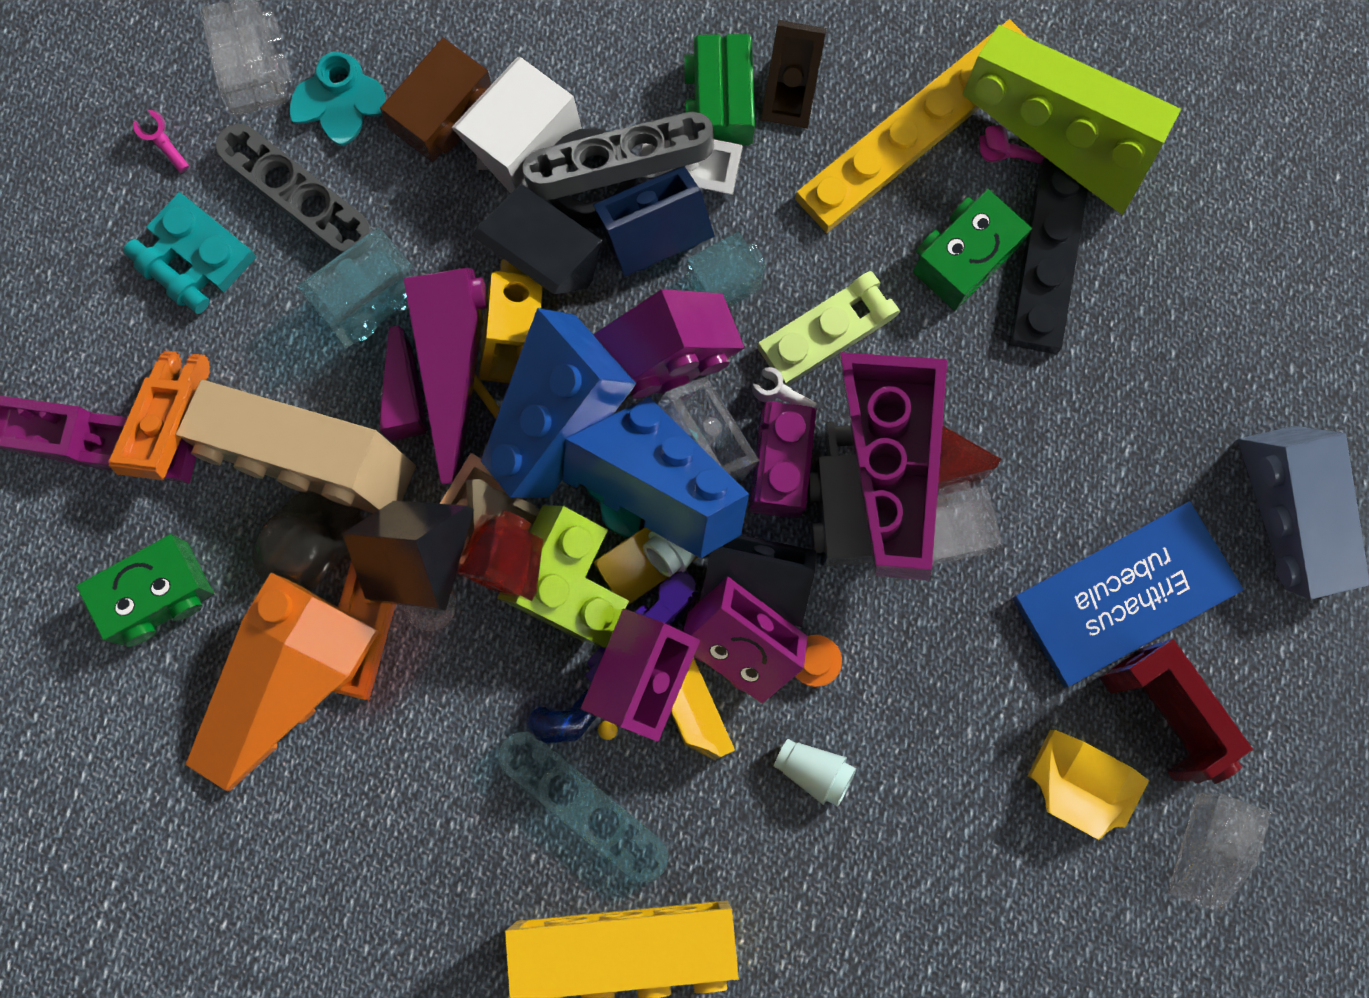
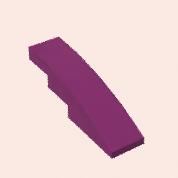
M0 396V449L113 471L109 466V459L128 417L93 413L79 406ZM182 438L164 480L190 484L196 457L191 454L194 446Z

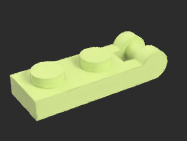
M872 271L861 275L842 291L758 343L757 349L768 365L776 368L781 373L783 384L789 386L840 352H843L881 328L900 313L892 299L886 300L878 287L881 283ZM862 300L870 313L860 319L851 306Z

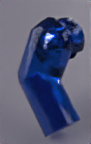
M588 689L585 690L570 710L549 711L546 707H538L533 710L529 715L527 723L535 738L546 744L573 742L580 739L597 718V716L581 709Z

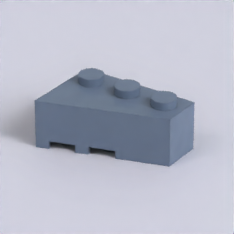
M1290 426L1237 439L1276 559L1277 574L1285 590L1308 599H1315L1369 586L1368 568L1346 433Z

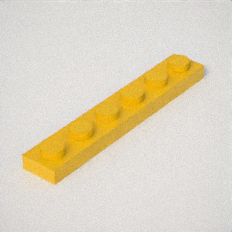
M1010 19L1002 24V26L1026 36ZM993 33L796 192L795 200L826 234L980 109L962 94L979 53Z

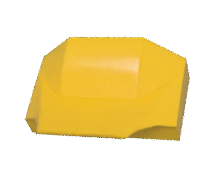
M693 657L671 710V715L684 744L712 760H716L734 752L735 749Z
M1057 730L1049 731L1027 777L1035 780L1041 787L1048 813L1097 840H1100L1115 827H1126L1149 782L1147 778L1127 764L1084 741Z

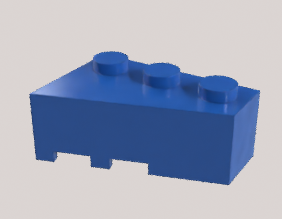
M537 308L481 459L482 464L510 498H549L563 480L565 438L613 415L637 384L576 315Z
M650 397L565 438L564 482L575 488L582 484L604 497L603 504L615 511L623 507L645 520L644 527L693 555L702 558L741 535L749 493Z

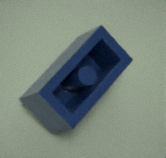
M685 166L675 168L593 205L610 251L624 276L648 269L661 260L679 252L693 249L698 244L715 237L701 190Z

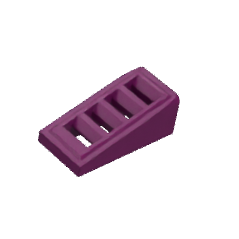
M399 325L389 327L379 421L380 431L389 441L427 434L426 430H428L412 344L403 328H400Z

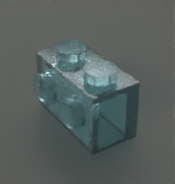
M377 227L297 287L312 309L344 348L347 349L353 343L363 341L371 336L377 326L395 312L409 308L403 278L418 275L399 249L381 228Z

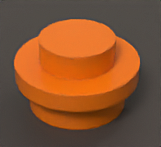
M822 635L807 636L804 669L795 677L801 683L810 687H821L831 683L838 676L842 666V656L838 646L831 639Z

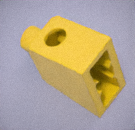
M503 259L500 271L492 272L487 293L488 308H485L478 380L510 383L537 308L541 309L542 286Z

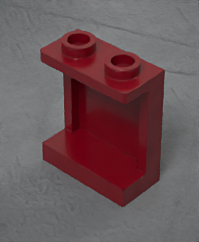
M1174 639L1140 648L1099 676L1110 694L1143 687L1188 750V757L1168 771L1173 781H1193L1195 784H1199L1203 781L1212 780L1214 784L1220 783L1236 774L1242 768L1238 760L1254 750Z

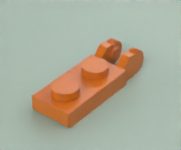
M163 351V353H160L149 378L145 377L109 459V466L117 475L164 480L181 440L176 435L177 430L201 379L207 380L209 378L211 366L209 365L208 357L202 354H192L186 360L187 363L182 369L180 354L174 351Z

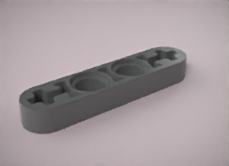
M688 112L539 149L532 152L523 163L526 186L542 199L550 200L698 163L708 158L714 149L712 122L701 113ZM694 135L696 140H689L687 136ZM665 140H670V147L665 148ZM647 143L656 147V150L647 156H637L631 153V150L639 144ZM599 155L608 159L607 163L599 168L591 169L582 165L587 158ZM573 164L574 171L568 172L567 165ZM551 171L552 176L543 177L541 173Z
M233 124L220 132L216 141V149L226 166L334 253L347 260H356L363 258L371 251L375 238L373 230L367 219L349 203L253 128L245 124ZM237 143L242 146L248 145L254 156L258 158L255 165L242 153H235L232 150L233 146ZM277 167L288 169L290 176L287 183L282 187L270 188L265 185V177L270 170ZM315 195L325 198L326 208L320 215L307 217L301 213V206L308 197ZM337 218L340 224L348 230H357L360 238L356 242L350 239L344 241L338 229L332 225Z

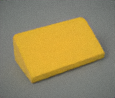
M646 527L594 561L595 568L610 590L629 600L627 606L670 578L660 573L650 563L643 551V545L649 540L648 535L651 532ZM696 556L692 562L697 560L699 557Z

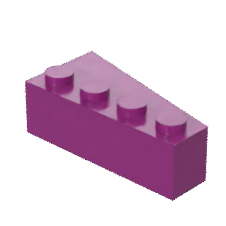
M840 352L841 374L875 574L879 577L929 581L933 563L947 359Z

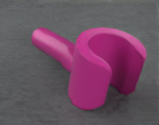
M148 110L158 123V130L155 134L144 132L140 124L134 120L133 129L135 133L142 139L152 140L179 173L185 172L190 167L164 133L166 125L161 114L154 110Z
M989 126L985 130V135L979 137L981 155L987 162H998L1010 157L1041 164L1043 158H1045L1034 149L1009 143L1007 128L1004 126Z

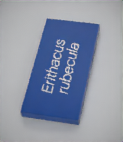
M1189 501L1014 596L1012 599L1062 686L1066 688L1244 589Z

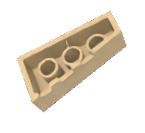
M202 379L176 433L177 436L194 446L191 454L203 461L220 466L222 461L225 460L234 463V468L250 476L263 479L264 475L276 478L278 482L301 492L309 490L323 495L334 502L346 506H354L371 513H375L392 501H402L416 468L412 461L377 430Z

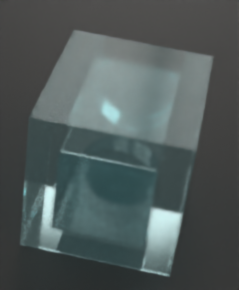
M738 231L687 259L686 276L696 292L723 293L729 307L761 290L763 270L766 269V264L757 246L754 243L747 245Z

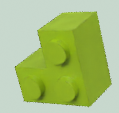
M554 505L542 506L497 599L585 643L603 648L607 647L622 609H625L629 600L585 578L608 530L565 506Z

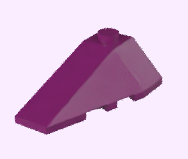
M469 268L403 278L441 485L452 483L462 468L483 322L481 309L488 308V297L482 277L475 278L474 269Z

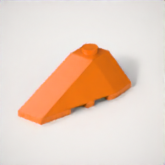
M270 573L241 622L185 765L225 791H231L277 748V742L298 723L306 722L316 712L314 708L334 689L340 690L354 677L380 631L303 586Z

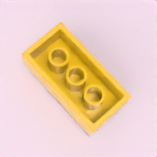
M728 900L519 920L505 931L510 998H563L581 995V998H615V993L618 991L637 990L638 998H661L671 995V986L693 984L694 993H713L727 990V981L739 980L733 914Z

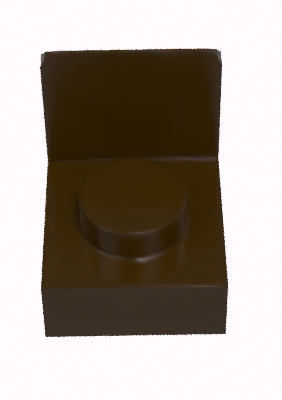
M778 20L761 116L762 121L808 129L827 28Z

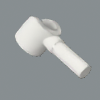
M768 367L762 370V376L775 383L776 387L773 390H764L759 385L753 384L752 392L759 401L771 402L779 398L791 404L818 409V403L783 384V377L776 368Z

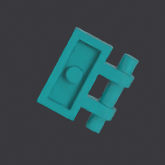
M180 191L146 226L159 239L153 247L147 248L139 240L132 239L123 249V253L134 262L133 267L146 279L154 278L167 289V297L179 306L186 305L196 314L206 310L210 303V299L200 292L209 281L224 293L257 258L251 249ZM177 255L192 266L184 274L177 273L168 265Z

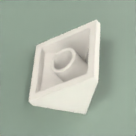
M517 57L451 127L510 193L520 184L527 187L523 174V163L532 152L554 146L563 136L582 129L574 96L521 57Z

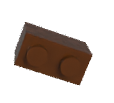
M443 37L380 107L389 130L433 163L442 152H449L459 141V135L451 127L492 85L489 72Z

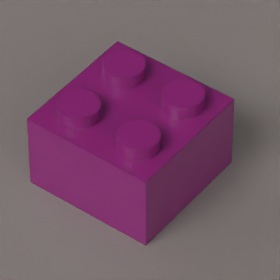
M661 289L593 334L637 383L629 393L633 399L643 398L653 393H662L664 398L680 395L692 387L691 380L700 375H711L723 370L729 365L728 358L745 349L723 293Z

